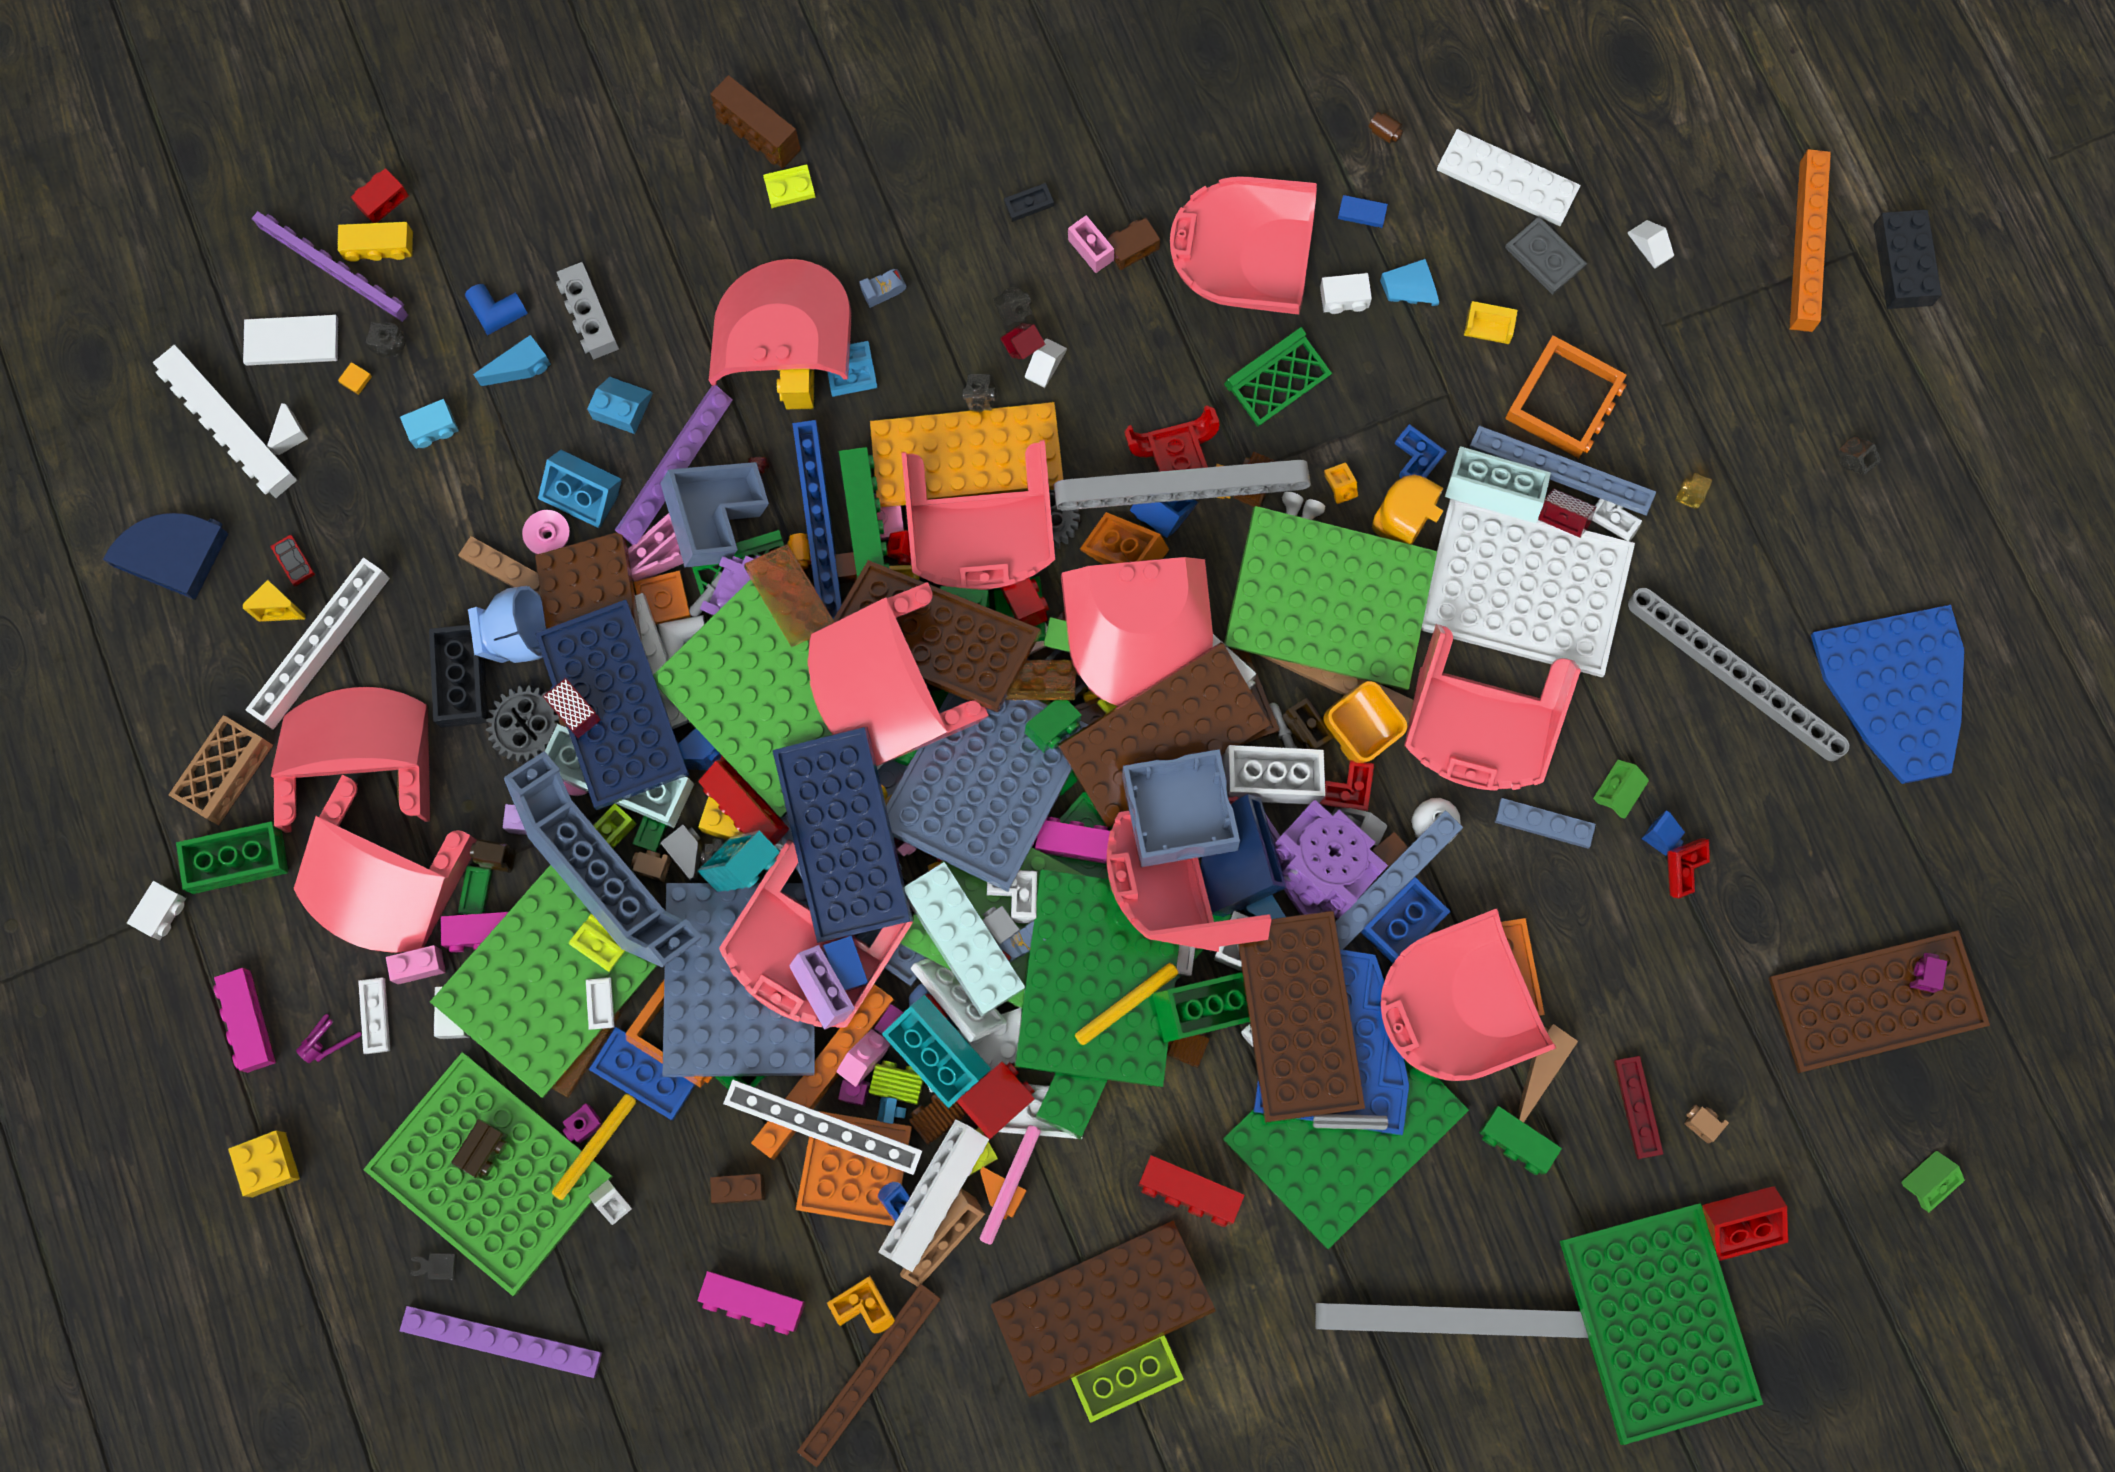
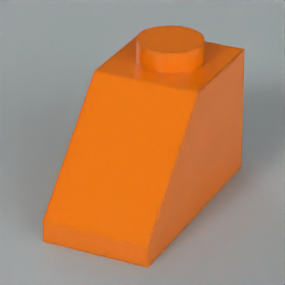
M982 1166L980 1170L990 1206L993 1207L1005 1178ZM1017 1186L1003 1219L1006 1220L1008 1216L1014 1217L1027 1190Z

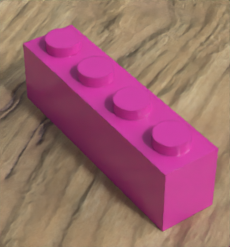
M1047 817L1037 836L1035 849L1044 854L1107 864L1106 855L1110 831H1108V827L1094 825V828L1084 827V823L1070 821V824L1060 823L1058 818Z
M508 912L441 916V946L449 949V952H463L464 948L470 947L476 950Z
M240 968L214 977L216 983L213 987L214 993L221 1001L220 1015L228 1027L226 1037L234 1049L235 1054L232 1055L235 1067L239 1068V1071L249 1073L275 1064L274 1054L251 971Z
M709 1271L706 1273L697 1300L704 1303L702 1307L704 1309L717 1312L718 1308L727 1310L726 1316L741 1320L742 1316L751 1318V1324L765 1327L767 1323L775 1326L774 1331L789 1335V1331L796 1332L805 1306L804 1301Z

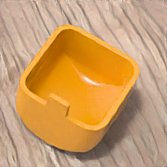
M1415 474L1399 479L1387 491L1382 505L1375 514L1372 522L1373 531L1382 538L1412 545L1427 519L1437 523L1443 513V510L1436 506L1443 487Z
M1367 681L1355 687L1334 703L1324 714V723L1340 743L1342 752L1349 760L1357 763H1365L1374 759L1402 737L1407 730V722L1382 688L1372 681Z

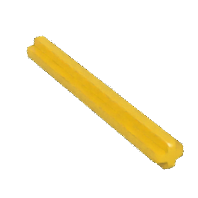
M1168 963L1075 1033L1077 1041L1081 1045L1087 1044L1177 976L1179 973L1177 968L1173 964Z
M629 1094L623 1096L552 1190V1194L557 1199L563 1200L625 1119L636 1104L634 1097Z

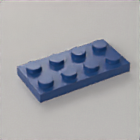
M615 1027L589 1070L674 1121L696 1085L684 1077H663V1064L626 1041V1033Z

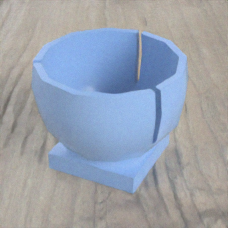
M531 587L508 588L494 596L486 610L478 607L468 609L474 655L499 663L507 661L518 663L543 658L535 633L546 629L542 599Z

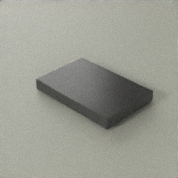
M1540 217L1536 218L1505 246L1552 295L1578 274L1587 264Z

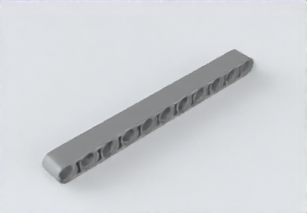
M1291 460L1067 479L1056 482L1054 484L1057 509L1076 510L1296 491L1310 487L1311 482L1307 461Z
M1640 588L1631 596L1628 601V607L1632 613L1824 759L1836 761L1848 752L1849 742L1844 736L1647 588ZM1636 598H1643L1646 601V605H1640ZM1656 612L1663 613L1665 620L1658 619ZM1675 626L1681 627L1684 630V635L1678 634ZM1694 641L1701 642L1703 644V649H1698L1695 646ZM1713 656L1721 657L1723 664L1716 663ZM1733 670L1739 671L1742 675V679L1736 678L1733 674ZM1753 684L1761 688V694L1753 690ZM1772 699L1778 700L1781 708L1774 707ZM1791 715H1797L1800 718V723L1794 722ZM1811 729L1817 730L1820 734V738L1814 737L1811 733ZM1831 743L1838 746L1839 753L1831 749Z
M1316 1303L1315 1329L1588 1338L1581 1312Z

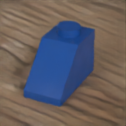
M1666 810L1652 823L1642 839L1666 856L1668 851L1683 844L1684 841L1681 840V837L1685 832L1671 813Z

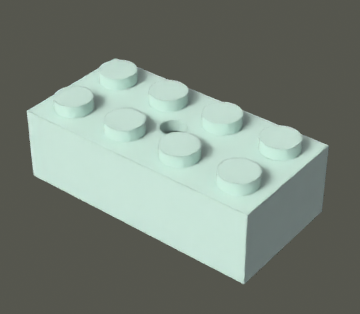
M1460 446L1445 497L1536 523L1544 504L1551 472Z

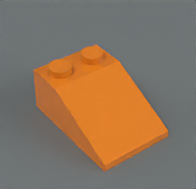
M1107 512L1080 548L1081 551L1103 565L1163 559L1169 551L1159 533Z

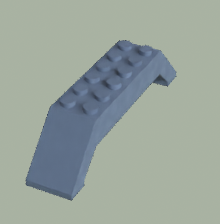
M545 751L505 776L504 781L530 841L621 949L660 967H664L701 940L702 936L687 919L683 920L661 907L573 803L559 773L560 769Z

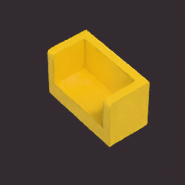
M1472 301L1468 310L1464 336L1509 344L1513 337L1518 310Z

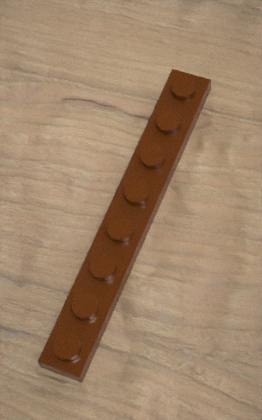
M920 1284L894 1319V1323L884 1332L800 1446L797 1453L816 1468L820 1465L941 1298L924 1285Z

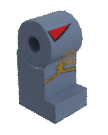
M892 269L882 276L880 275L870 280L866 278L859 281L861 291L869 308L902 293L907 287L898 269Z
M1034 921L999 945L1009 963L1029 952Z

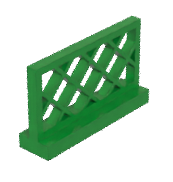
M1302 327L1228 378L1224 383L1228 391L1233 392L1257 427L1332 374L1305 337L1306 333ZM1301 345H1304L1308 351L1307 360L1295 358L1296 349ZM1280 360L1291 361L1289 373L1277 371V365ZM1294 362L1307 364L1305 376L1293 374ZM1310 365L1319 366L1324 374L1319 378L1310 377ZM1260 374H1273L1271 386L1258 384ZM1276 375L1289 377L1287 389L1274 386ZM1292 378L1304 380V386L1301 391L1290 389ZM1243 386L1254 387L1253 399L1243 397L1239 389ZM1258 388L1270 390L1269 402L1256 400ZM1274 391L1286 393L1284 403L1272 402ZM1255 404L1268 406L1267 415L1259 419L1254 412Z
M779 530L736 543L738 550L734 556L740 559L743 558L742 560H744L745 556L758 555L767 559L766 557L771 549L780 547L782 557L778 564L781 565L784 560L786 567L792 570ZM765 551L763 556L758 554ZM719 564L692 567L701 595L705 591L703 585L706 586L708 583L701 580L699 571L710 569L716 572L714 580L718 572H721L723 569L721 566L718 570L713 568L719 566Z

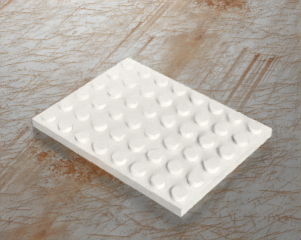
M1450 499L1437 548V556L1421 631L1433 633L1435 625L1439 624L1449 628L1453 634V639L1548 664H1552L1559 658L1574 660L1581 669L1580 672L1603 677L1606 671L1635 543L1586 531L1579 538L1540 520L1533 523Z

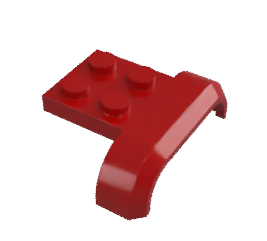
M1205 406L1203 414L1194 421L1143 434L1134 432L1133 427L1130 425L1125 430V437L1132 454L1138 457H1154L1159 472L1208 468L1200 444L1210 440L1218 432L1220 424L1215 408Z

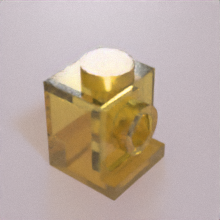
M1694 473L1690 480L1687 478L1683 480L1675 501L1698 509L1706 497L1712 480Z

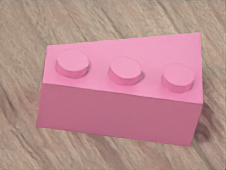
M669 513L645 533L637 544L628 548L634 582L651 578L683 564Z

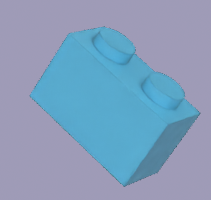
M444 399L400 417L407 436L416 449L428 447L432 442L438 439H447L459 431L451 410Z

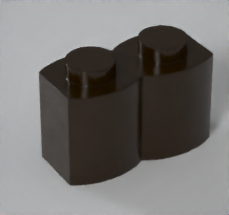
M481 839L476 840V843L472 844L470 857L481 868L508 873L512 872L516 852L508 844Z

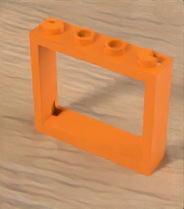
M1552 336L1505 419L1579 459L1583 451L1589 452L1594 443L1591 437L1593 433L1599 434L1605 424L1601 419L1604 414L1609 416L1616 403L1612 402L1615 395L1620 397L1627 385L1623 383L1627 375L1565 341ZM1554 352L1613 383L1612 388L1581 442L1521 410Z
M664 981L625 1034L626 1041L662 1064L663 1052L643 1040L641 1036L664 1005ZM714 1076L684 1078L701 1088L705 1082L709 1083Z

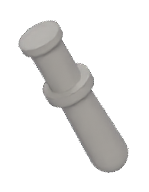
M719 571L713 582L706 585L708 588L690 607L689 613L691 616H699L703 611L700 610L703 600L706 602L711 600L722 572Z
M1270 703L1269 705L1280 729L1279 739L1283 740L1286 748L1298 749L1291 737L1292 731L1288 730L1282 718L1283 715L1278 704Z

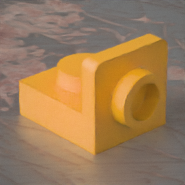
M1346 462L1324 470L1325 478L1334 492V499L1337 504L1358 496L1357 481Z

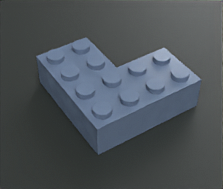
M756 462L669 469L660 483L684 567L719 564L722 556L731 560L738 549L729 520L760 517L769 504Z

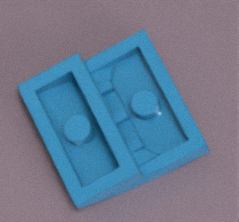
M868 341L850 344L848 379L843 380L841 376L828 372L832 397L878 388Z

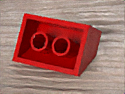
M1775 1186L1702 1205L1719 1261L1788 1243L1787 1205Z

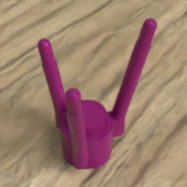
M325 1014L308 1037L301 1042L302 1045L296 1049V1052L307 1063H311L314 1059L320 1062L325 1056L362 1035L361 1032H357L321 1052L320 1050L323 1046L318 1039L333 1023L332 1019L326 1022L329 1015Z

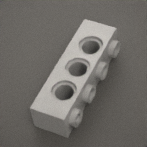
M583 262L558 271L557 274L560 280L556 281L561 295L565 293L568 300L564 301L569 314L574 313L576 319L572 322L577 334L582 333L584 337L580 342L585 353L590 352L594 360L619 350ZM582 289L581 293L577 295L573 294L574 291ZM590 309L587 314H581L583 310ZM592 329H599L595 334H589Z

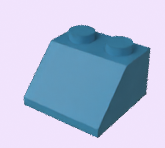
M609 377L596 388L587 410L592 419L635 434L653 393Z

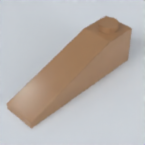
M1554 1024L1548 1028L1545 1027L1555 1044L1556 1049L1533 1057L1531 1060L1516 1116L1523 1123L1578 1042Z
M962 1188L960 1189L958 1196L947 1211L946 1217L940 1223L932 1241L921 1256L920 1262L916 1265L913 1272L903 1268L900 1273L902 1278L918 1287L930 1276L985 1215L976 1197Z

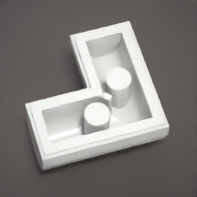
M1600 498L1595 505L1597 508L1592 521L1630 542L1638 531L1642 520L1623 510L1624 507Z
M704 615L657 624L658 633L668 660L706 624Z
M1020 870L1009 892L987 882V895L1012 896L1011 919L1014 922L1031 923L1036 919L1037 871Z

